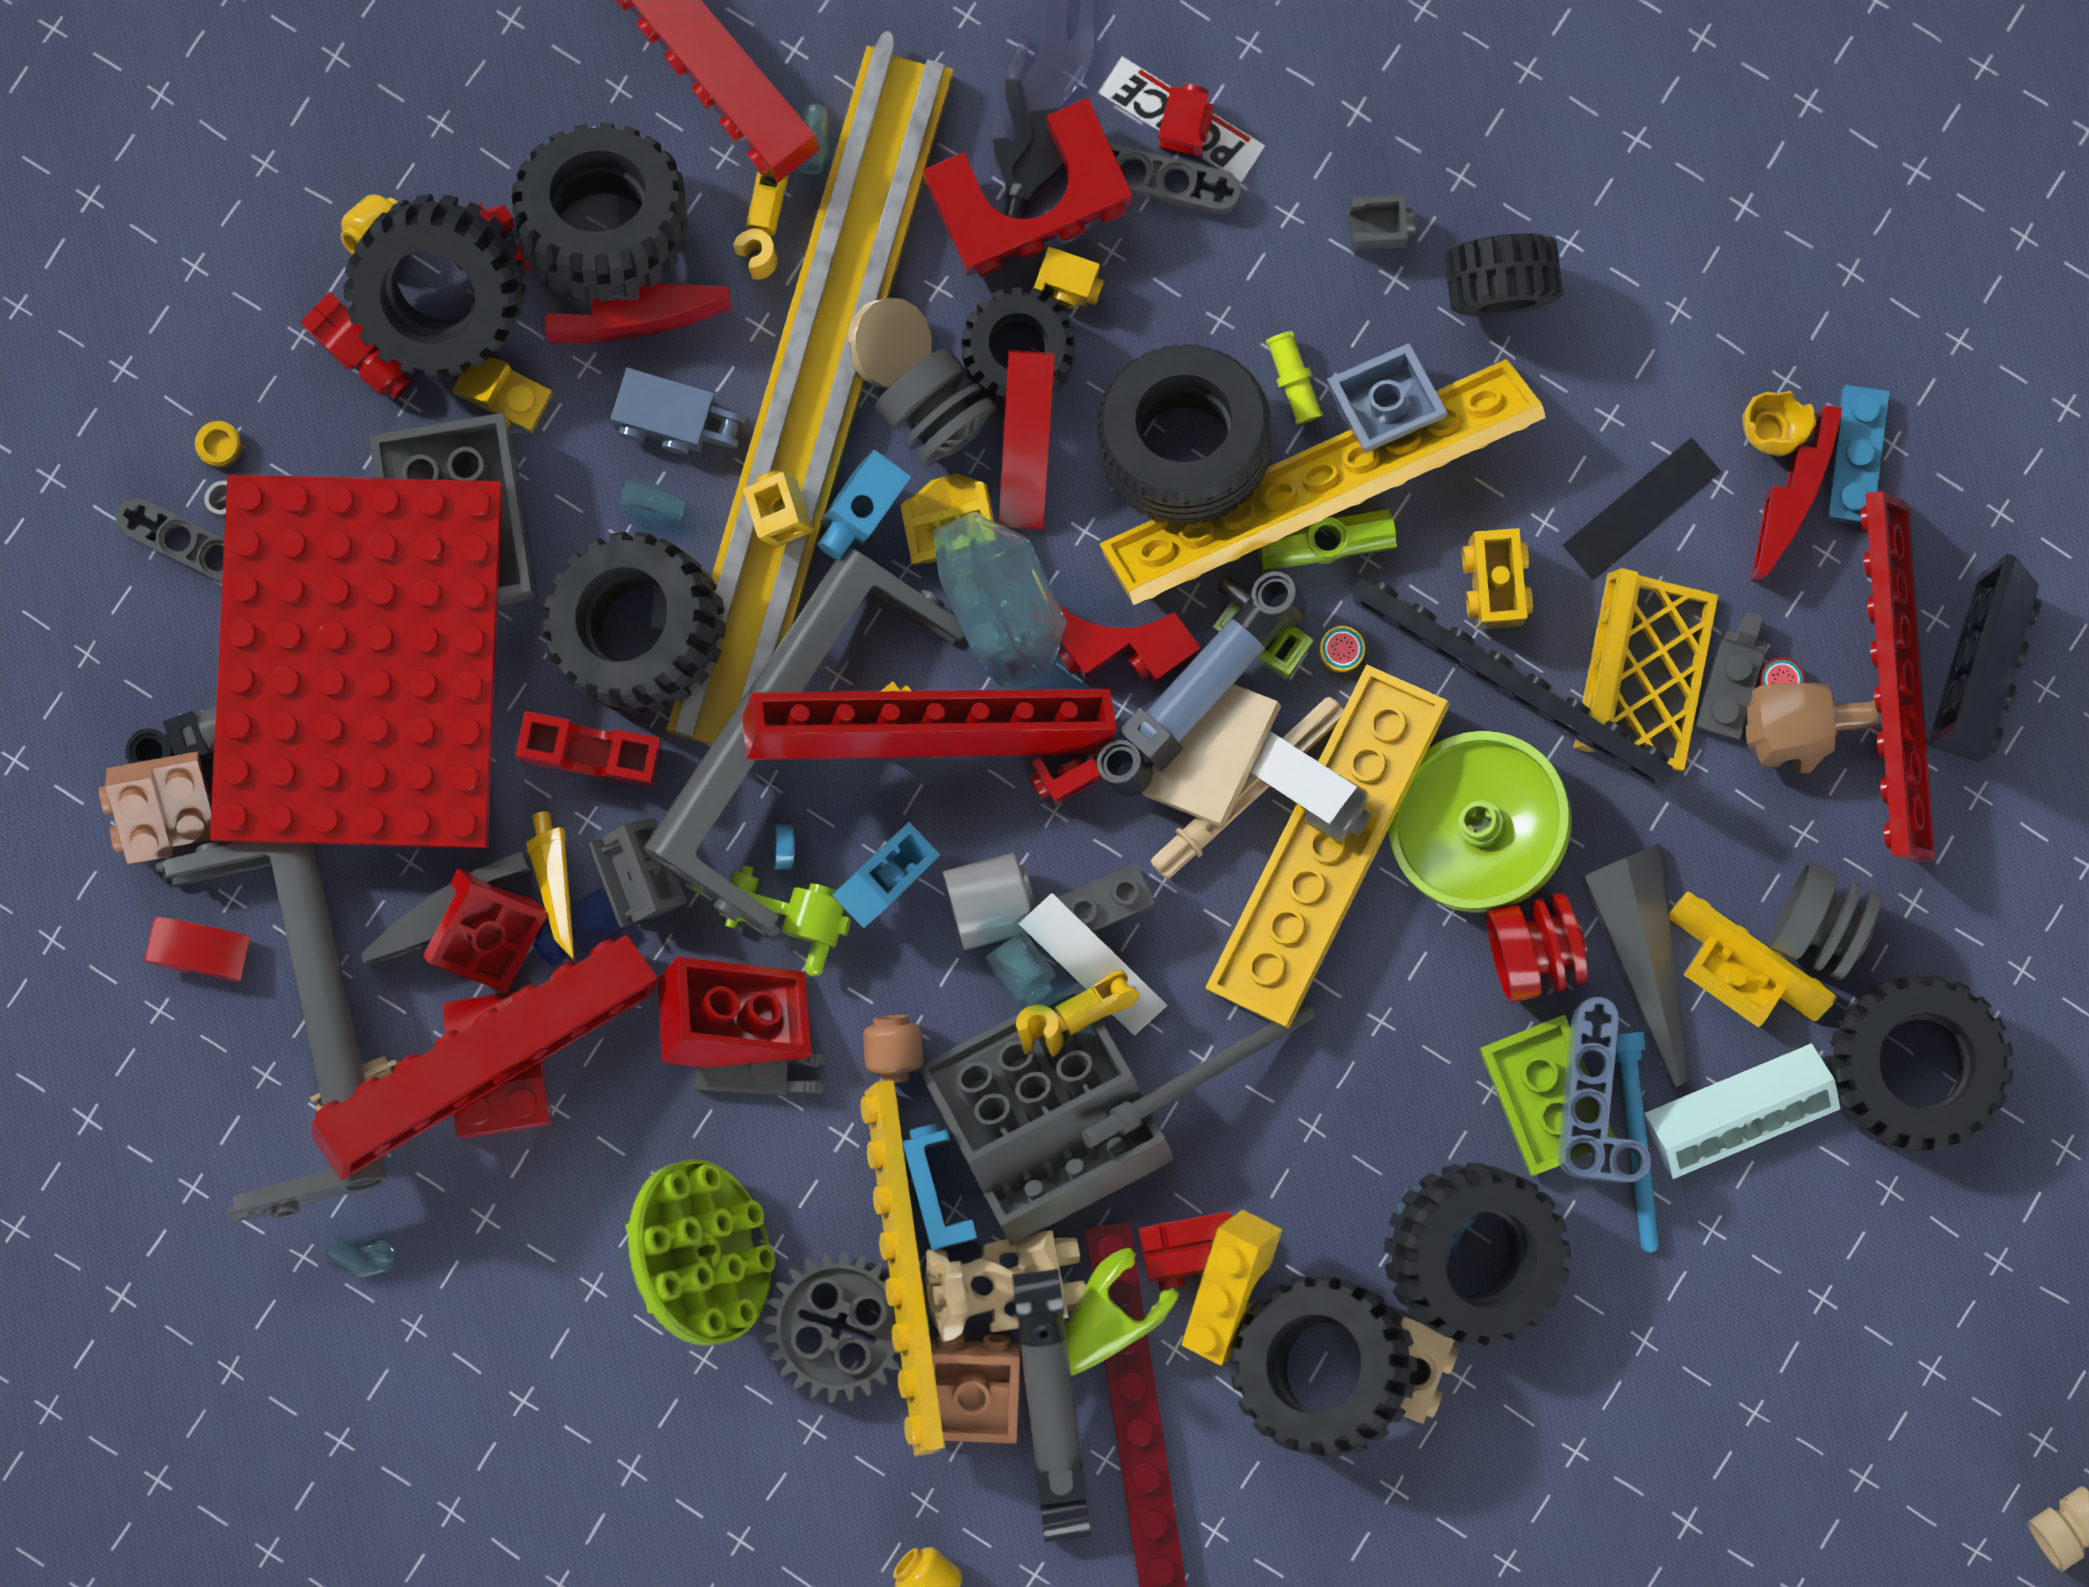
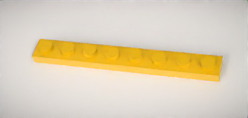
M883 1081L874 1083L864 1091L865 1096L861 1099V1115L863 1122L869 1124L871 1141L867 1144V1160L869 1167L875 1169L878 1186L873 1190V1204L876 1213L882 1216L884 1232L880 1234L879 1247L882 1259L888 1260L890 1278L886 1280V1298L888 1304L894 1306L896 1324L892 1327V1342L895 1351L900 1352L903 1370H900L898 1374V1386L901 1397L907 1398L909 1416L905 1418L904 1423L905 1436L908 1444L913 1445L914 1456L933 1454L945 1448L895 1085L894 1081Z

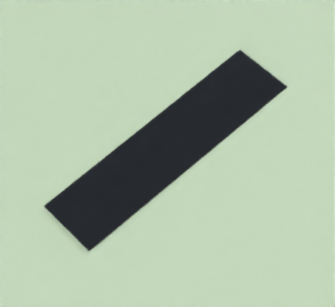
M1691 437L1567 540L1563 546L1592 579L1717 475L1720 470Z

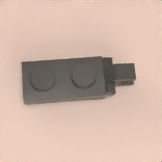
M1745 611V614L1741 615L1737 632L1726 631L1724 639L1717 648L1694 728L1734 741L1740 740L1747 717V707L1751 703L1752 692L1755 689L1765 656L1763 652L1766 643L1757 640L1763 616Z

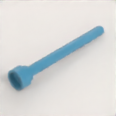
M1644 1031L1618 1034L1615 1062L1620 1063L1628 1140L1640 1142L1648 1150L1638 1060L1642 1059L1641 1050H1646ZM1630 1150L1633 1174L1638 1166V1158ZM1649 1169V1172L1643 1178L1633 1183L1641 1247L1644 1251L1651 1253L1658 1249L1659 1238L1651 1169Z

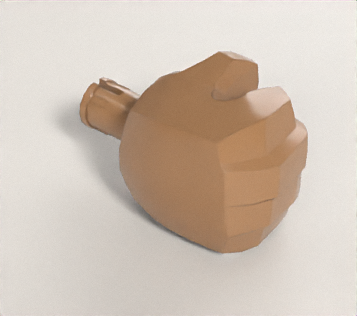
M1823 683L1762 685L1753 690L1751 703L1747 707L1748 724L1746 725V738L1750 753L1757 756L1761 768L1764 769L1778 768L1783 762L1792 760L1795 772L1810 773L1825 756L1835 751V736L1838 735V731L1875 730L1879 728V713L1875 708L1874 700L1836 704V701L1832 699L1830 685Z

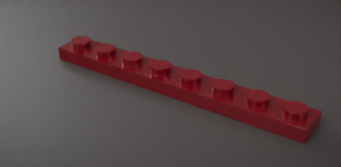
M1130 1222L1084 1229L1091 1276L1099 1264L1111 1254L1125 1248H1130L1134 1251ZM1135 1257L1133 1267L1125 1269L1108 1288V1294L1114 1304L1127 1316L1140 1322L1144 1320L1145 1316ZM1146 1334L1104 1360L1139 1587H1186L1149 1341Z

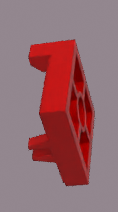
M458 868L450 882L456 894L423 957L433 966L506 993L548 912L531 896L504 891Z

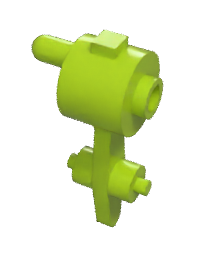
M743 865L741 872L732 871L731 883L775 914L785 917L781 929L782 933L812 943L805 964V971L812 977L820 975L823 971L829 948H836L839 935L847 936L851 924V919L845 917L847 910L832 896L836 890L814 883L810 884L809 890L794 887L790 902L786 903L755 894L760 879L752 876L754 868ZM691 884L690 890L701 894H705L703 891H701L700 889ZM740 916L737 921L727 918L725 926L736 929L738 921L747 923V921Z

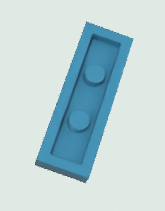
M1845 385L1842 388L1839 408L1843 409L1835 439L1825 520L1862 525L1861 508L1866 506L1865 493L1877 492L1890 391Z

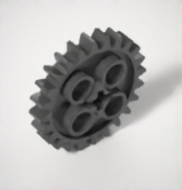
M842 1251L838 1257L837 1264H832L829 1254L824 1252L821 1254L819 1267H816L810 1258H806L803 1260L805 1270L803 1275L793 1268L787 1271L792 1281L790 1286L781 1282H777L774 1285L782 1295L781 1300L767 1299L766 1301L770 1308L776 1310L775 1316L762 1319L763 1324L774 1327V1333L764 1337L763 1342L776 1343L778 1348L768 1359L769 1361L783 1359L785 1365L781 1368L778 1375L782 1377L793 1372L796 1375L792 1386L794 1390L800 1388L805 1382L810 1384L809 1398H815L822 1388L826 1389L828 1402H834L838 1390L843 1391L847 1402L853 1401L854 1387L858 1386L865 1396L871 1395L870 1380L873 1379L878 1384L884 1386L888 1382L882 1371L885 1368L895 1372L900 1370V1366L892 1358L894 1354L901 1355L900 1352L895 1351L892 1342V1327L896 1324L894 1306L888 1304L886 1298V1280L882 1282L878 1279L882 1265L878 1264L868 1272L864 1269L866 1259L863 1255L856 1260L854 1265H849L847 1252ZM819 1284L828 1285L835 1293V1303L828 1310H821L812 1302V1291ZM862 1300H869L878 1308V1319L871 1326H865L856 1319L855 1307ZM800 1310H805L826 1320H834L839 1314L844 1317L843 1325L845 1327L875 1336L876 1342L870 1344L846 1333H842L834 1339L831 1337V1328L804 1320L799 1317L798 1313ZM802 1328H811L819 1335V1347L812 1354L803 1353L796 1346V1335ZM848 1343L858 1346L863 1354L862 1363L855 1370L845 1368L839 1359L841 1348Z

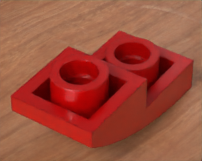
M154 917L143 962L183 973L194 971L236 983L241 980L250 936L186 921Z

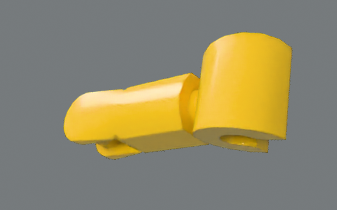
M757 171L745 227L747 230L736 237L733 243L736 254L746 257L754 250L761 251L759 255L752 257L749 262L748 268L753 280H762L769 277L775 271L778 264V255L770 236L775 235L789 175L778 182L776 188L764 185L766 177L773 178L768 171L764 175L759 174Z
M1116 970L1091 988L1056 1006V1013L1045 1005L1035 1004L1024 1008L1016 1019V1027L1024 1053L1027 1054L1032 1051L1036 1039L1045 1036L1048 1050L1052 1057H1054L1063 1047V1031L1066 1030L1070 1036L1108 1015L1130 1008L1138 1001L1140 993L1135 987H1129L1127 984L1128 976L1125 971Z

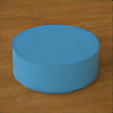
M775 824L773 833L774 870H791L794 865L795 852L794 827L791 824Z

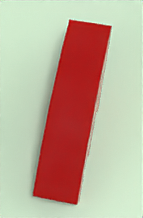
M656 283L650 288L646 284L640 286L638 300L613 299V301H600V298H592L591 315L546 313L545 333L548 344L609 342L645 337L688 326L730 310V288L723 286Z
M1009 350L998 527L1043 530L1054 353Z
M1829 405L1822 407L1816 415V425L1814 427L1811 447L1799 445L1797 450L1791 454L1786 487L1773 486L1766 493L1751 581L1760 582L1767 576L1794 538L1808 512L1830 460L1843 408Z

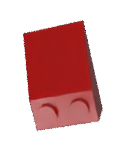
M677 956L657 980L662 1063L709 1068L808 1058L812 1054L806 978L803 971Z
M519 991L442 1003L445 1034L452 1030H457L459 1033L474 1025V1019L491 1007H496L499 1010L513 1002V996ZM544 1060L454 1113L457 1137L468 1139L554 1125Z

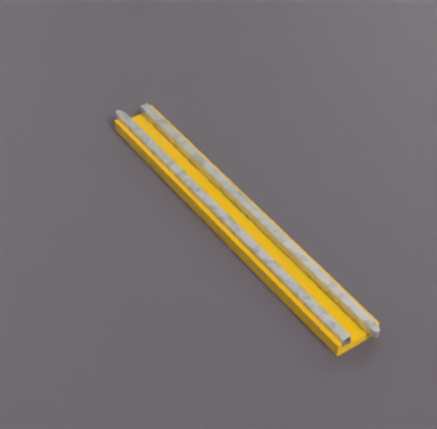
M889 31L884 32L880 36L875 47L866 46L711 577L717 585L714 592L722 597L725 608L723 614L717 615L721 621L726 623L725 637L717 638L715 645L722 651L717 663L709 661L704 671L710 675L705 682L700 685L695 681L689 687L692 695L682 702L675 699L666 729L668 733L712 745L796 620L823 527L820 520L829 506L865 382L852 366L849 355L853 354L851 344H848V330L854 316L865 304L874 300L889 298L922 186L923 170L928 165L953 79V69L944 67V64L927 60L926 64L893 56L894 41L893 35ZM771 471L785 472L797 479L809 519L814 523L816 531L777 548L758 539L743 488L757 483L756 479L759 476ZM784 503L780 505L779 511L785 508Z

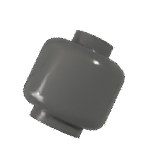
M1348 779L1346 780L1357 786V788L1330 824L1301 806V808L1307 811L1305 814L1306 823L1335 841H1343L1350 832L1359 836L1373 813L1365 808L1369 799L1368 792Z

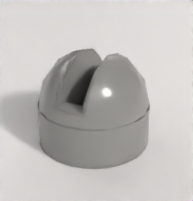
M225 480L212 484L207 489L204 497L205 505L212 515L225 520L226 508L224 507L226 506L227 481Z

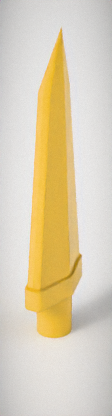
M538 812L532 816L536 836L526 842L527 852L530 854L544 906L548 912L547 916L554 940L574 960L565 829L562 827L553 829L550 812Z

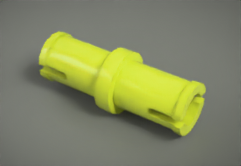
M1293 331L1284 332L1267 339L1265 342L1269 346L1280 376L1276 380L1278 387L1285 390L1296 425L1305 424L1322 417L1324 414L1320 410L1309 378L1313 377L1311 369L1304 366Z

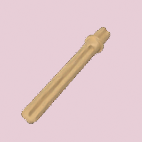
M1331 697L1325 698L1282 739L1300 751L1308 752L1337 725L1344 711L1343 707ZM1250 773L1225 827L1269 788L1270 785ZM1196 817L1183 830L1180 828L1175 830L1177 836L1152 858L1151 863L1153 867L1163 877L1171 878L1195 855L1200 858L1203 855L1201 850L1224 828Z

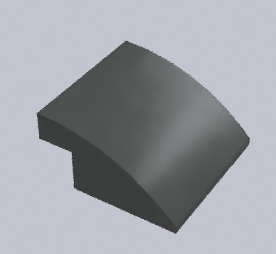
M1078 982L1036 1005H1045L1056 1013V1006L1084 992ZM1017 1014L923 1063L922 1067L918 1069L1011 1246L1175 1160L1164 1135L1151 1114L1140 1119L1141 1124L1126 1134L1118 1132L1092 1148L1088 1147L1084 1142L1082 1131L1107 1118L1109 1111L1123 1102L1133 1103L1142 1097L1133 1074L1101 1019L1070 1036L1066 1030L1063 1031V1047L1058 1054L1052 1057L1048 1050L1045 1036L1037 1038L1034 1042L1033 1050L1027 1054L1024 1053L1016 1027V1019L1019 1015Z

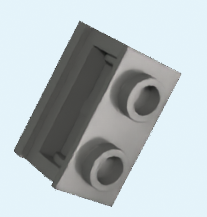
M656 818L624 824L603 836L602 839L589 842L620 928L651 921L687 903L677 874L652 858L644 850V846L658 827Z
M1137 862L1057 897L1094 934H1098L1153 909V905H1155Z

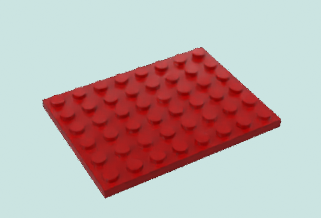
M227 475L210 840L225 842L488 849L503 483L501 481Z

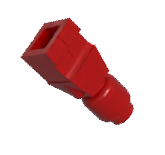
M329 291L300 322L303 329L347 370L354 369L359 371L360 379L379 396L389 395L393 400L398 399L412 383L407 373L400 371L402 363L391 359L387 364L377 357L380 349L374 343L366 347L359 338V334L363 330L361 324H351L347 314L348 309Z

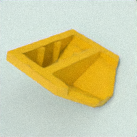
M958 473L933 479L911 499L905 500L900 505L911 563L913 565L967 558L998 544L987 484Z

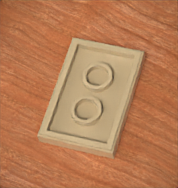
M1233 684L1179 742L1183 750L1162 772L1153 764L1151 783L1142 794L1147 798L1224 828L1281 705L1276 700Z

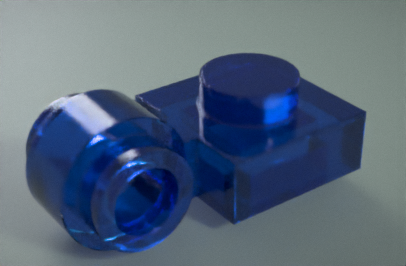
M600 888L570 906L573 941L577 939L584 952L624 929V927H619L615 913ZM550 923L542 926L532 945L542 961L547 960L549 965L553 966L569 957V955L554 940Z

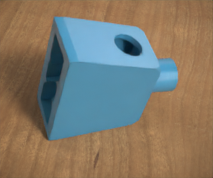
M873 450L856 467L820 520V523L827 528V531L818 542V547L825 554L837 560L841 559L849 546L858 548L874 531L911 476L876 450Z

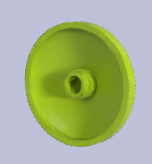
M1475 731L1462 733L1444 739L1428 748L1388 829L1390 844L1401 870L1425 896L1451 909L1483 913L1520 903L1537 892L1552 877L1561 864L1569 844L1572 827L1571 805L1565 785L1555 768L1541 752L1530 744L1511 735L1499 732Z

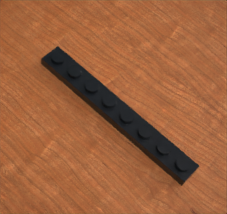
M1361 578L1353 590L1352 595L1357 606L1659 790L1664 791L1672 779L1673 767L1668 764L1670 758L1662 751L1649 744H1646L1643 749L1628 740L1630 737L1629 732L1618 724L1608 720L1603 725L1589 716L1591 710L1586 705L1572 697H1568L1564 701L1550 692L1552 686L1537 675L1529 673L1526 678L1511 669L1514 664L1507 657L1495 650H1490L1488 654L1473 646L1475 640L1469 634L1457 627L1452 626L1449 631L1435 622L1437 617L1431 611L1417 603L1409 607L1396 599L1399 594L1384 582L1376 580L1374 584H1371Z

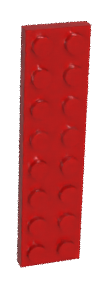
M1884 491L1865 493L1866 506L1861 508V524L1863 531L1868 533L1869 551H1866L1864 554V567L1867 577L1872 579L1873 596L1868 597L1867 610L1871 623H1875L1876 641H1872L1870 652L1873 666L1878 668L1879 686H1876L1874 689V703L1877 712L1882 715L1883 731L1878 732L1877 747L1880 757L1882 759L1885 758L1886 776L1881 778L1880 789L1882 800L1885 804H1888L1889 822H1886L1884 825V840L1886 847L1891 849L1893 857L1915 862L1935 861L1909 503Z

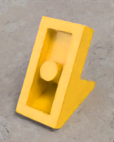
M489 357L479 367L472 366L471 364L466 373L460 374L452 389V393L493 414L504 413L511 423L530 433H533L553 395L552 390L512 371L508 363Z

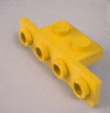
M1686 892L1669 912V918L1672 922L1703 943L1683 975L1759 1028L1766 1021L1779 998L1812 1021H1818L1837 999V996L1826 989L1820 981L1802 972L1788 962L1782 954L1771 950L1750 935L1745 928L1736 925L1713 909L1707 901L1696 897L1691 892Z

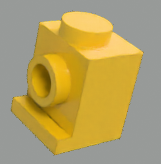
M1048 247L1034 285V290L1041 292V298H1043L1044 293L1052 295L1051 298L1058 305L1075 309L1077 304L1087 307L1088 303L1096 306L1105 280L1097 278L1100 264Z
M771 471L759 476L756 479L757 483L743 488L758 539L777 548L816 531L814 523L809 519L798 481L785 472ZM784 503L785 508L779 511L780 505Z

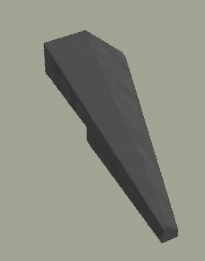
M1658 844L1591 872L1580 880L1618 961L1616 966L1667 1077L1672 1087L1675 1088L1688 1082L1663 857L1661 847Z

